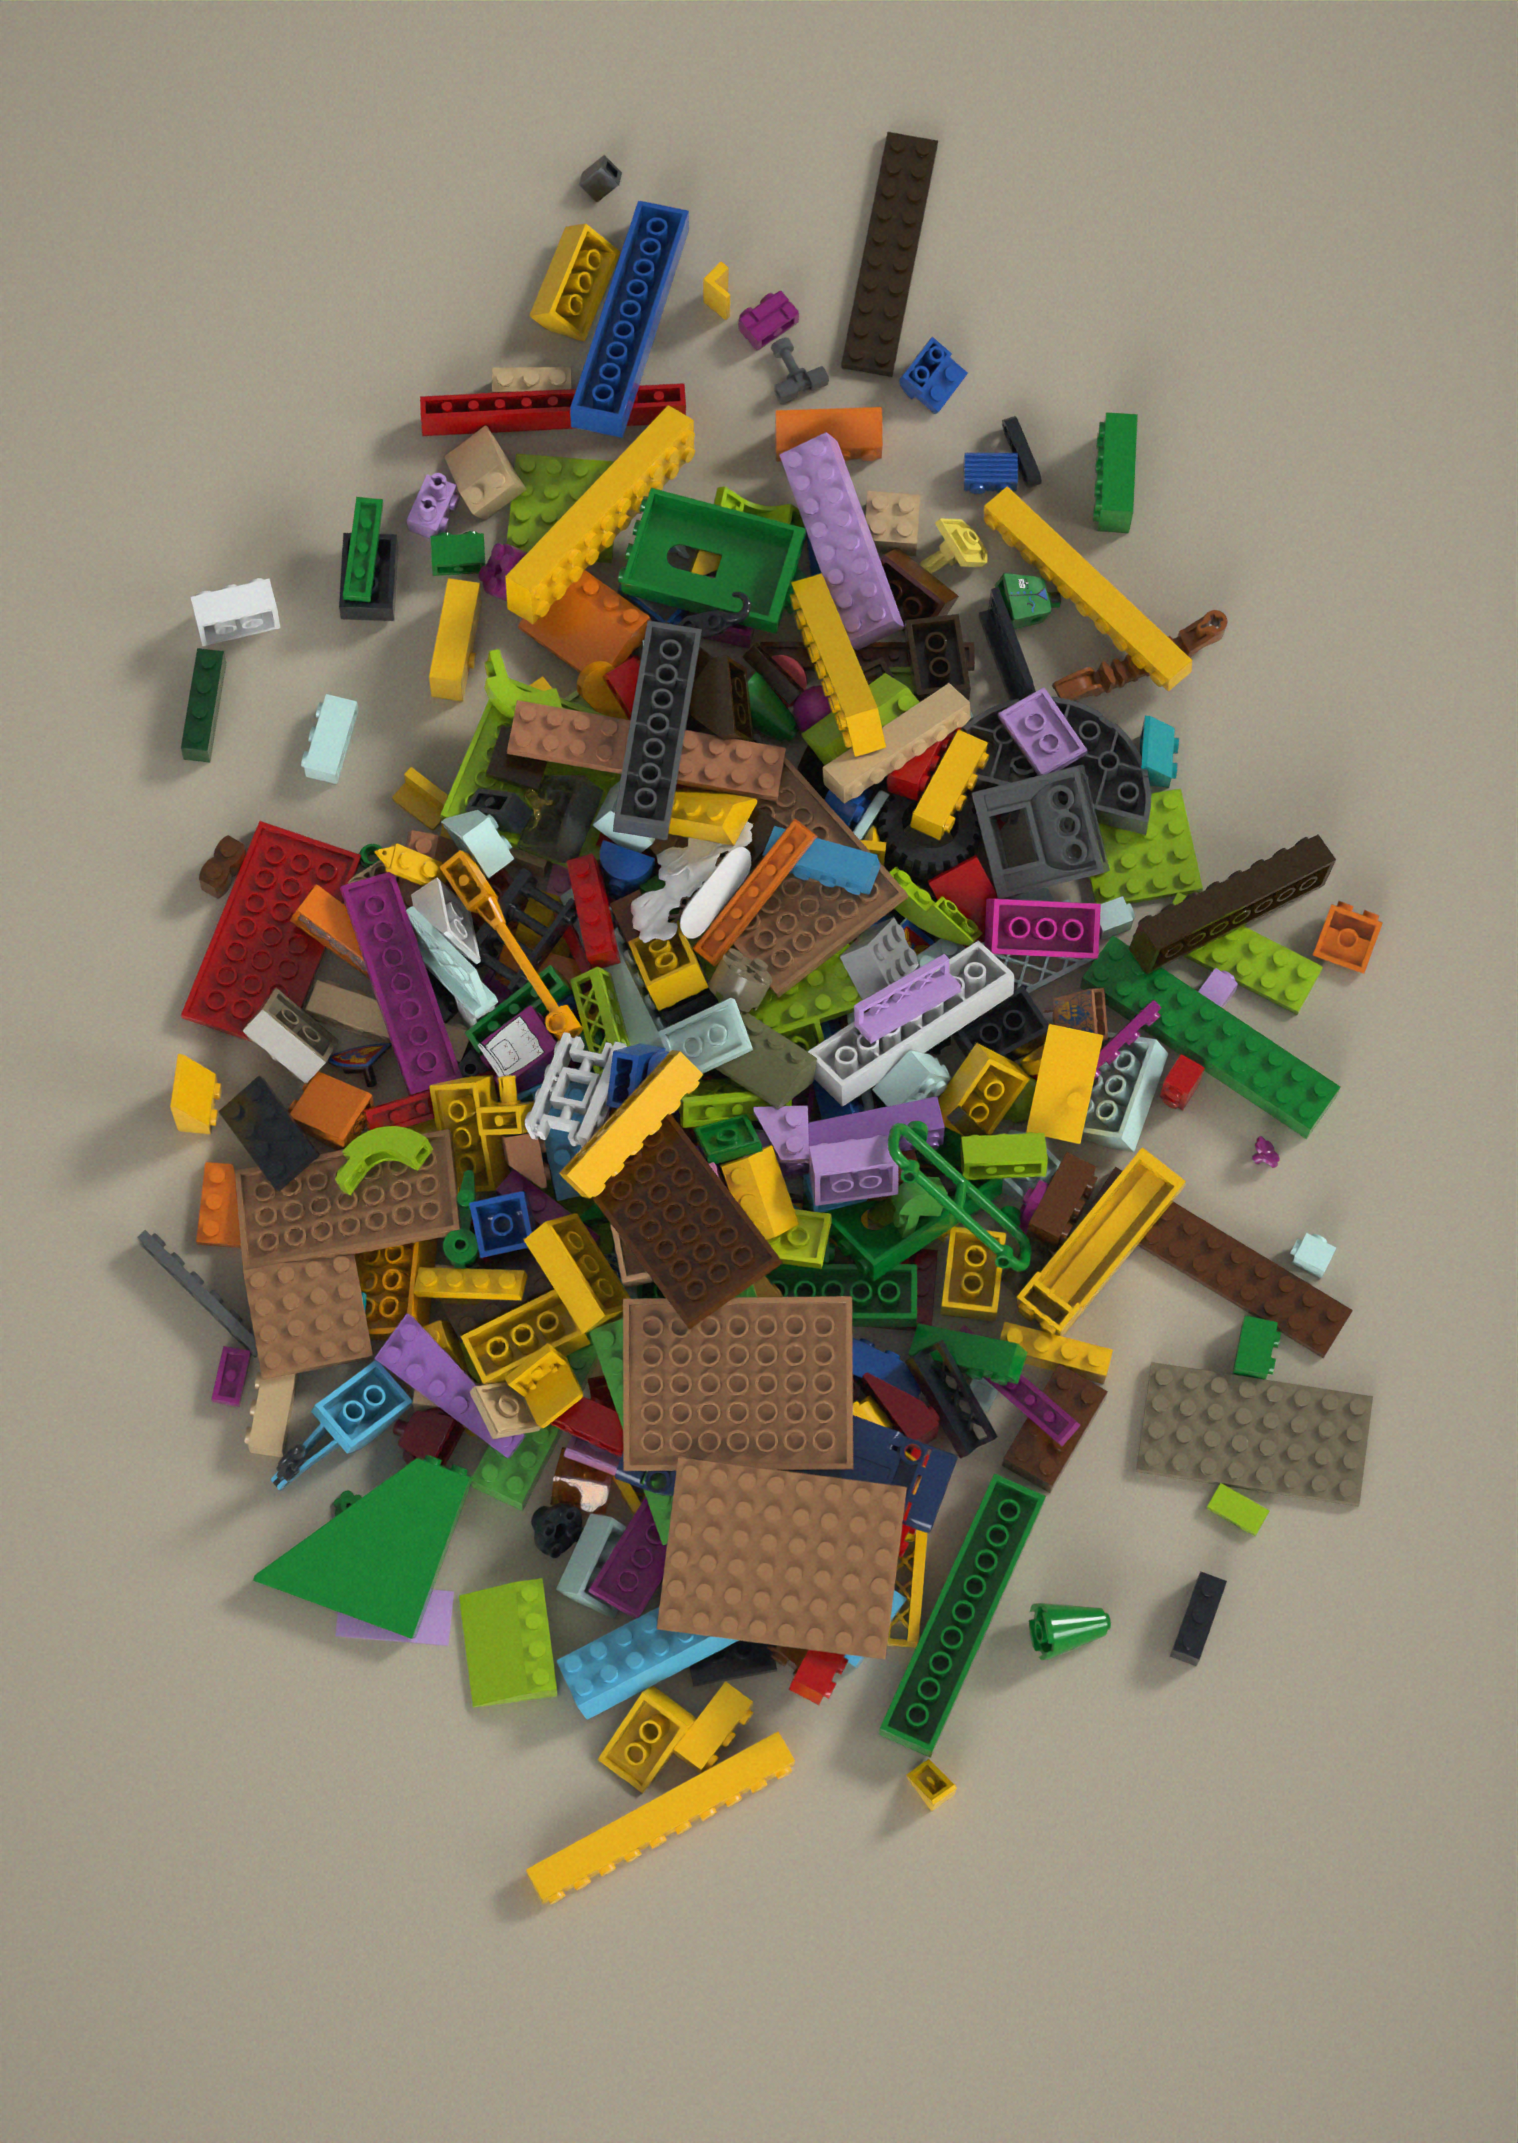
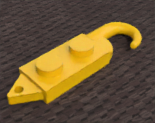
M396 843L391 845V847L374 851L386 866L385 871L421 886H425L435 878H438L444 884L447 880L440 869L442 862Z

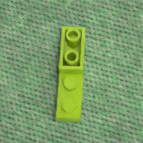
M897 867L889 872L908 895V898L894 909L910 922L939 938L971 946L982 935L975 922L961 914L953 902L946 900L942 896L935 903L928 892L920 889L911 881L910 876L906 872L899 870Z

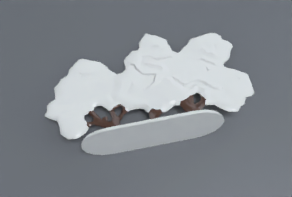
M746 823L734 846L688 838L687 847L676 848L673 846L657 854L658 864L661 865L659 879L666 881L664 888L646 892L631 903L633 928L640 931L639 939L643 940V943H647L654 938L663 941L671 939L676 934L678 919H680L681 931L687 938L694 939L707 929L749 874L751 855L744 846H747L752 841V833L750 831L753 827L752 823ZM720 853H725V857H719ZM697 888H699V890L696 892V894H695V895L692 897V899L690 900V897H691L692 893H693ZM683 899L687 900L686 905L682 904ZM673 908H684V910L679 911V914H669V911ZM675 918L672 923L668 922V919Z

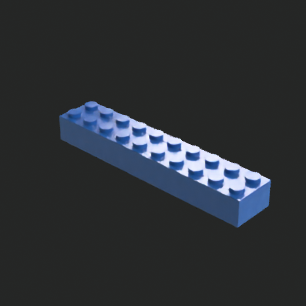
M638 200L570 407L571 427L623 438L689 232L688 210Z

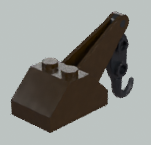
M733 592L732 597L740 598L743 602V607L739 612L727 613L713 610L690 615L683 618L679 626L702 629L701 639L722 634L726 629L744 621L749 616L751 611L750 599L742 592ZM699 647L689 713L724 740L738 739L754 742L747 669L727 655L713 658L703 648Z

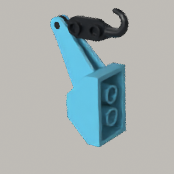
M377 1360L373 1361L313 1407L311 1412L321 1424L303 1444L295 1445L281 1458L276 1468L278 1472L270 1480L281 1491L300 1474L339 1446L347 1454L362 1449L394 1423L410 1407L413 1400ZM329 1432L334 1440L306 1461L304 1456Z

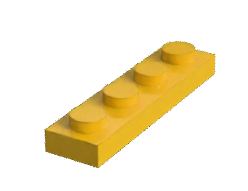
M419 1267L413 1292L416 1297L522 1300L528 1276L525 1270Z

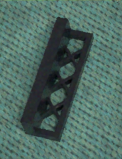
M943 1340L917 1351L905 1361L929 1405L937 1412L940 1418L939 1422L960 1459L968 1456L977 1447L989 1443L998 1437ZM939 1351L943 1358L942 1365L934 1362L930 1355L931 1352ZM946 1375L955 1379L957 1383L956 1389L948 1386L945 1381ZM960 1399L968 1402L971 1408L970 1414L962 1411L959 1405ZM974 1424L982 1427L986 1434L985 1437L978 1439L973 1430Z

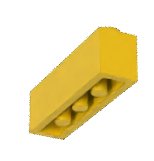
M961 730L957 731L913 813L911 828L938 840H941L945 831L948 833L951 831L955 822L954 813L956 810H962L967 799L964 796L967 789L972 791L978 779L976 772L979 768L983 770L988 761L989 754L986 753L988 742Z
M1005 1321L1000 1340L1018 1343L1028 1352L1025 1364L1055 1371L1057 1366L1061 1364L1087 1380L1101 1384L1105 1382L1113 1349L1055 1334L1051 1335L1047 1332Z

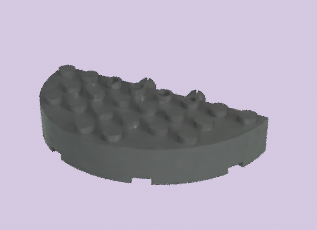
M1051 697L1087 749L1085 756L1060 770L1084 765L1098 823L1146 835L1150 817L1151 790L1147 769H1141L1142 756L1133 741L1116 723L1113 724L1103 717L1101 712L1076 701ZM1019 699L1007 701L989 708L963 727V732L988 742L986 753L989 754V758L984 769L979 768L976 772L978 779L972 791L977 792L1038 776L998 718V713L1019 702ZM1061 791L1058 795L1059 802L1066 805L1069 800L1068 794L1065 791ZM1020 809L1002 813L1001 821L1007 823L1011 813L1010 824H1017ZM1069 817L1065 820V827L1070 831L1073 819Z

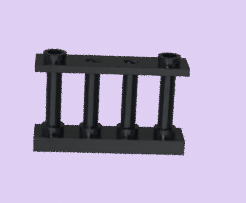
M522 868L498 903L506 921V926L511 920L515 919L542 936L534 950L516 940L537 972L567 928L578 920L575 900L570 898L564 906L537 889V879L531 872ZM531 897L558 914L549 928L521 911V905L526 898ZM485 921L475 934L481 962L475 964L463 954L461 955L475 969L479 965L484 964L511 981L507 988L514 994L528 983L529 980L521 968L518 972H515L489 955V951L494 943L500 942L503 945L505 943L498 932Z

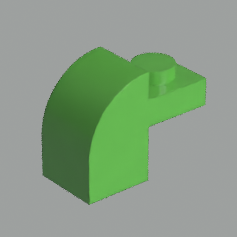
M928 1177L946 1195L948 1194L938 1177ZM916 1182L902 1183L898 1186V1194L891 1196V1200L896 1208L893 1215V1223L902 1238H907L915 1232L919 1216H941L943 1206Z

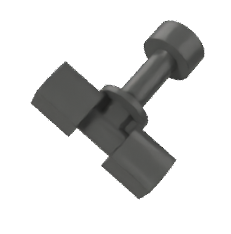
M788 337L781 338L771 345V350L775 357L782 358L789 371L787 380L776 384L774 388L775 395L781 404L797 398L799 391L807 388L814 391L828 385L829 377L823 366L808 372L805 368L798 367L791 354L794 346Z

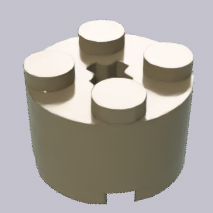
M730 948L723 955L708 982V986L714 995L718 991L724 996L722 1001L733 998L739 1010L750 1012L751 1008L754 1011L758 1009L773 980L766 971L768 965L764 961L757 958L751 960L743 956L738 950Z

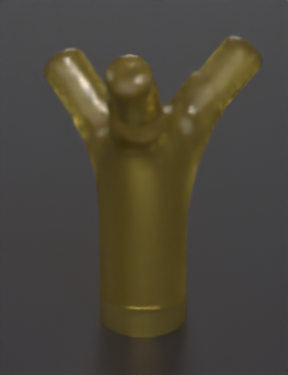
M532 789L525 792V798L533 807L535 821H540L541 808L544 805H553V800L540 798Z

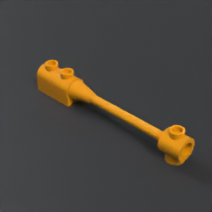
M459 850L442 864L440 869L466 909L478 913L498 932L549 1011L545 1018L547 1030L553 1033L558 1041L561 1040L564 1032L570 1033L571 1037L575 1038V1036L582 1032V1026L568 1005L560 1007L557 1005L506 926V921L494 890L470 853Z

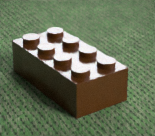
M1061 1364L1057 1366L1043 1393L1081 1426L1061 1446L1027 1417L1002 1462L1003 1467L1049 1493L1052 1492L1108 1393L1105 1389Z

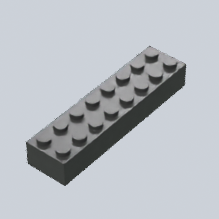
M654 621L647 622L614 815L613 832L662 840L668 839L702 629Z

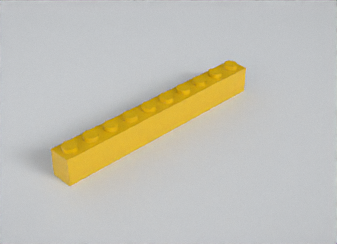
M1008 486L984 505V521L987 526L992 530L996 529L1008 546H1014L1026 563L1029 565L1033 564L1039 569V573L1047 582L1051 581L1056 585L1061 596L1065 599L1069 598L1074 602L1079 613L1084 617L1088 616L1092 619L1098 631L1109 635L1113 639L1114 645L1120 651L1127 652L1139 669L1144 668L1158 687L1163 686L1169 692L1192 672V659Z
M779 1731L529 1867L526 1869V1874L541 1902L544 1904L549 1901L550 1904H554L565 1897L564 1892L574 1887L577 1891L590 1884L591 1877L599 1873L601 1877L611 1873L616 1869L615 1864L625 1859L628 1863L642 1855L640 1852L642 1849L651 1846L653 1849L667 1841L665 1837L673 1832L679 1835L692 1827L691 1823L699 1818L702 1821L711 1818L717 1814L716 1809L726 1804L727 1807L738 1803L742 1800V1794L750 1790L752 1793H756L767 1786L766 1781L776 1776L779 1780L792 1772L791 1768L795 1766V1760Z

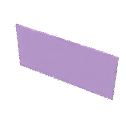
M432 1591L416 1638L410 1639L338 1612L335 1636L448 1646L454 1591Z

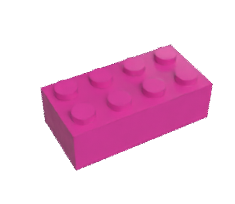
M986 899L984 946L993 954L1098 959L1101 904Z

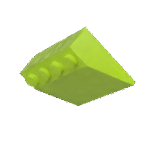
M543 1578L512 1582L459 1595L473 1708L558 1696Z

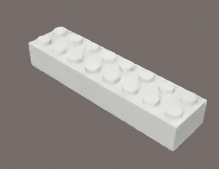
M978 940L949 959V973L961 985L960 993L873 1043H870L854 1026V1022H852L808 1051L817 1058L814 1079L843 1107L878 1084L909 1050L925 1053L1013 995L1014 973Z

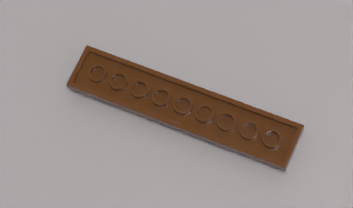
M1117 1167L1113 1169L1088 1208L1086 1215L1122 1173V1170ZM1175 1202L1170 1204L1137 1245L1254 1317L1278 1322L1277 1331L1322 1358L1329 1351L1353 1311Z

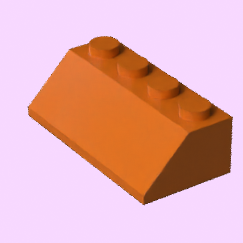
M882 407L776 410V461H781L780 454L826 432L838 441L845 462L850 459L873 461L877 458H882Z

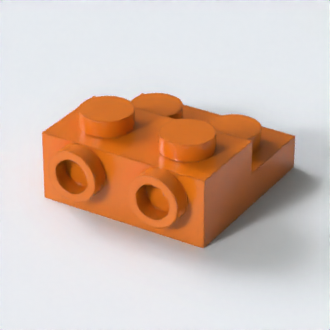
M1338 901L1337 906L1331 904L1313 956L1364 974L1383 922L1378 921L1380 915L1366 910L1361 915L1352 911L1354 906Z

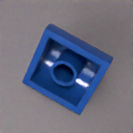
M603 840L600 848V866L604 885L608 889L610 897L619 900L640 890V885L656 876L655 858Z
M525 1191L469 1203L480 1258L528 1248L524 1239L536 1230L532 1207Z

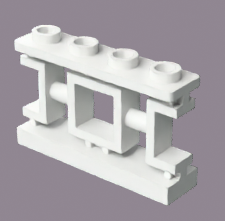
M563 1033L561 1040L555 1045L553 1060L545 1069L543 1084L536 1091L532 1111L528 1112L525 1118V1127L531 1139L538 1140L540 1136L542 1140H546L551 1128L569 1132L568 1139L571 1145L576 1147L577 1145L583 1147L606 1122L612 1108L606 1106L612 1055L614 1050L627 1047L625 1043L615 1042L612 1046L611 1043L606 1042L602 1054L584 1051L585 1045L581 1037L575 1036V1038H572L570 1033ZM571 1058L573 1061L581 1063L579 1070L567 1068ZM593 1065L604 1067L601 1077L599 1074L590 1072ZM570 1081L589 1085L582 1101L564 1098ZM551 1106L562 1110L560 1117L548 1115ZM573 1113L585 1115L582 1124L579 1121L571 1120Z

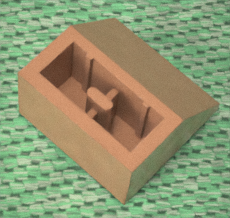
M529 1133L501 1135L505 1162L539 1187H547L546 1180H551L549 1165L543 1162L541 1153L546 1152L544 1140L540 1136L538 1140L531 1139Z

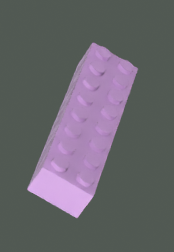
M826 432L780 454L818 565L852 647L856 650L862 649L905 629L838 441Z

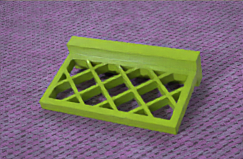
M731 1078L699 1080L698 1087L690 1094L686 1093L681 1098L678 1111L682 1127L687 1128L703 1126L747 1114L750 1121H758L754 1116V1107L774 1106ZM792 1099L784 1106H792Z

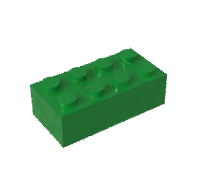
M1106 412L1104 422H1099L1096 442L1098 453L1095 464L1097 476L1094 486V497L1096 498L1093 509V522H1098L1097 531L1129 533L1134 509L1138 414Z

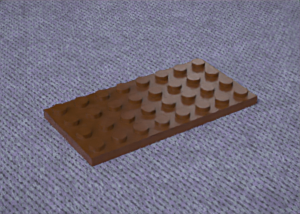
M667 1114L660 1121L662 1126L653 1135H648L642 1141L643 1147L635 1155H629L623 1162L625 1164L623 1169L617 1175H611L604 1183L606 1185L604 1190L598 1196H592V1199L690 1330L783 1262L673 1116Z

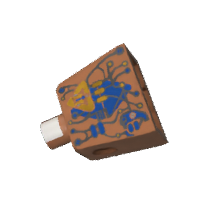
M1104 988L1087 989L1055 998L1053 1001L1054 1010H1045L1043 1013V1017L1048 1024L1103 1035V1040H1108Z

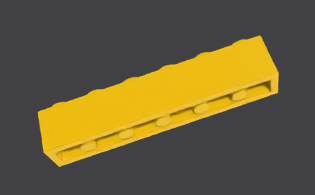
M671 1050L559 1174L582 1197L591 1198L592 1196H598L606 1187L604 1183L611 1175H617L625 1165L623 1162L629 1155H635L643 1147L642 1141L648 1135H653L662 1126L660 1121L667 1114L670 1115L679 1108L681 1098L686 1093L690 1094L698 1087L700 1083L698 1080L703 1074L681 1051Z

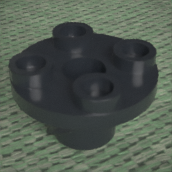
M560 1502L551 1507L541 1506L533 1513L531 1518V1525L535 1531V1545L539 1551L551 1558L559 1557L574 1542H578L583 1532L581 1512L569 1502Z

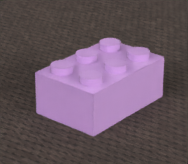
M877 1135L866 1139H849L844 1142L820 1143L816 1146H809L810 1183L815 1206L898 1194L899 1166L893 1161L888 1151L889 1135Z

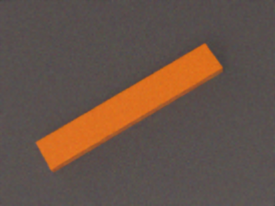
M794 818L696 943L693 950L716 967L723 955L727 953L818 836Z

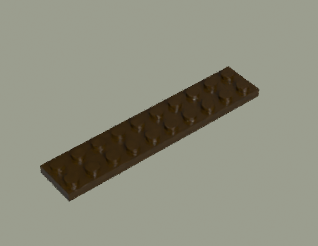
M887 132L841 368L893 377L938 140Z

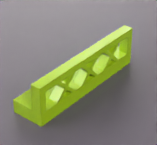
M596 967L570 979L589 1052L602 1054L606 1042L611 1043L612 1046L615 1042L625 1043L627 1047L630 1046L611 973ZM591 980L592 989L587 997L582 994L580 984ZM592 1003L597 1004L599 1008L595 1021L590 1020L588 1017V1011ZM599 1027L604 1029L606 1034L601 1046L597 1045L594 1040ZM593 1065L594 1072L601 1077L604 1069Z

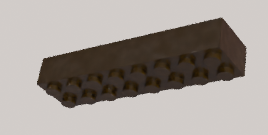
M1319 834L1311 838L1304 837L1295 846L1289 849L1282 848L1271 858L1265 861L1260 859L1253 863L1249 869L1243 872L1238 870L1231 874L1227 880L1221 883L1216 881L1199 894L1196 892L1191 893L1183 902L1177 905L1173 903L1167 905L1159 914L1153 917L1152 915L1145 916L1138 922V927L1133 935L1129 950L1147 975L1323 887L1336 862V858Z

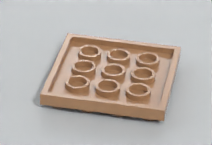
M354 1254L279 1263L243 1270L263 1380L374 1359Z

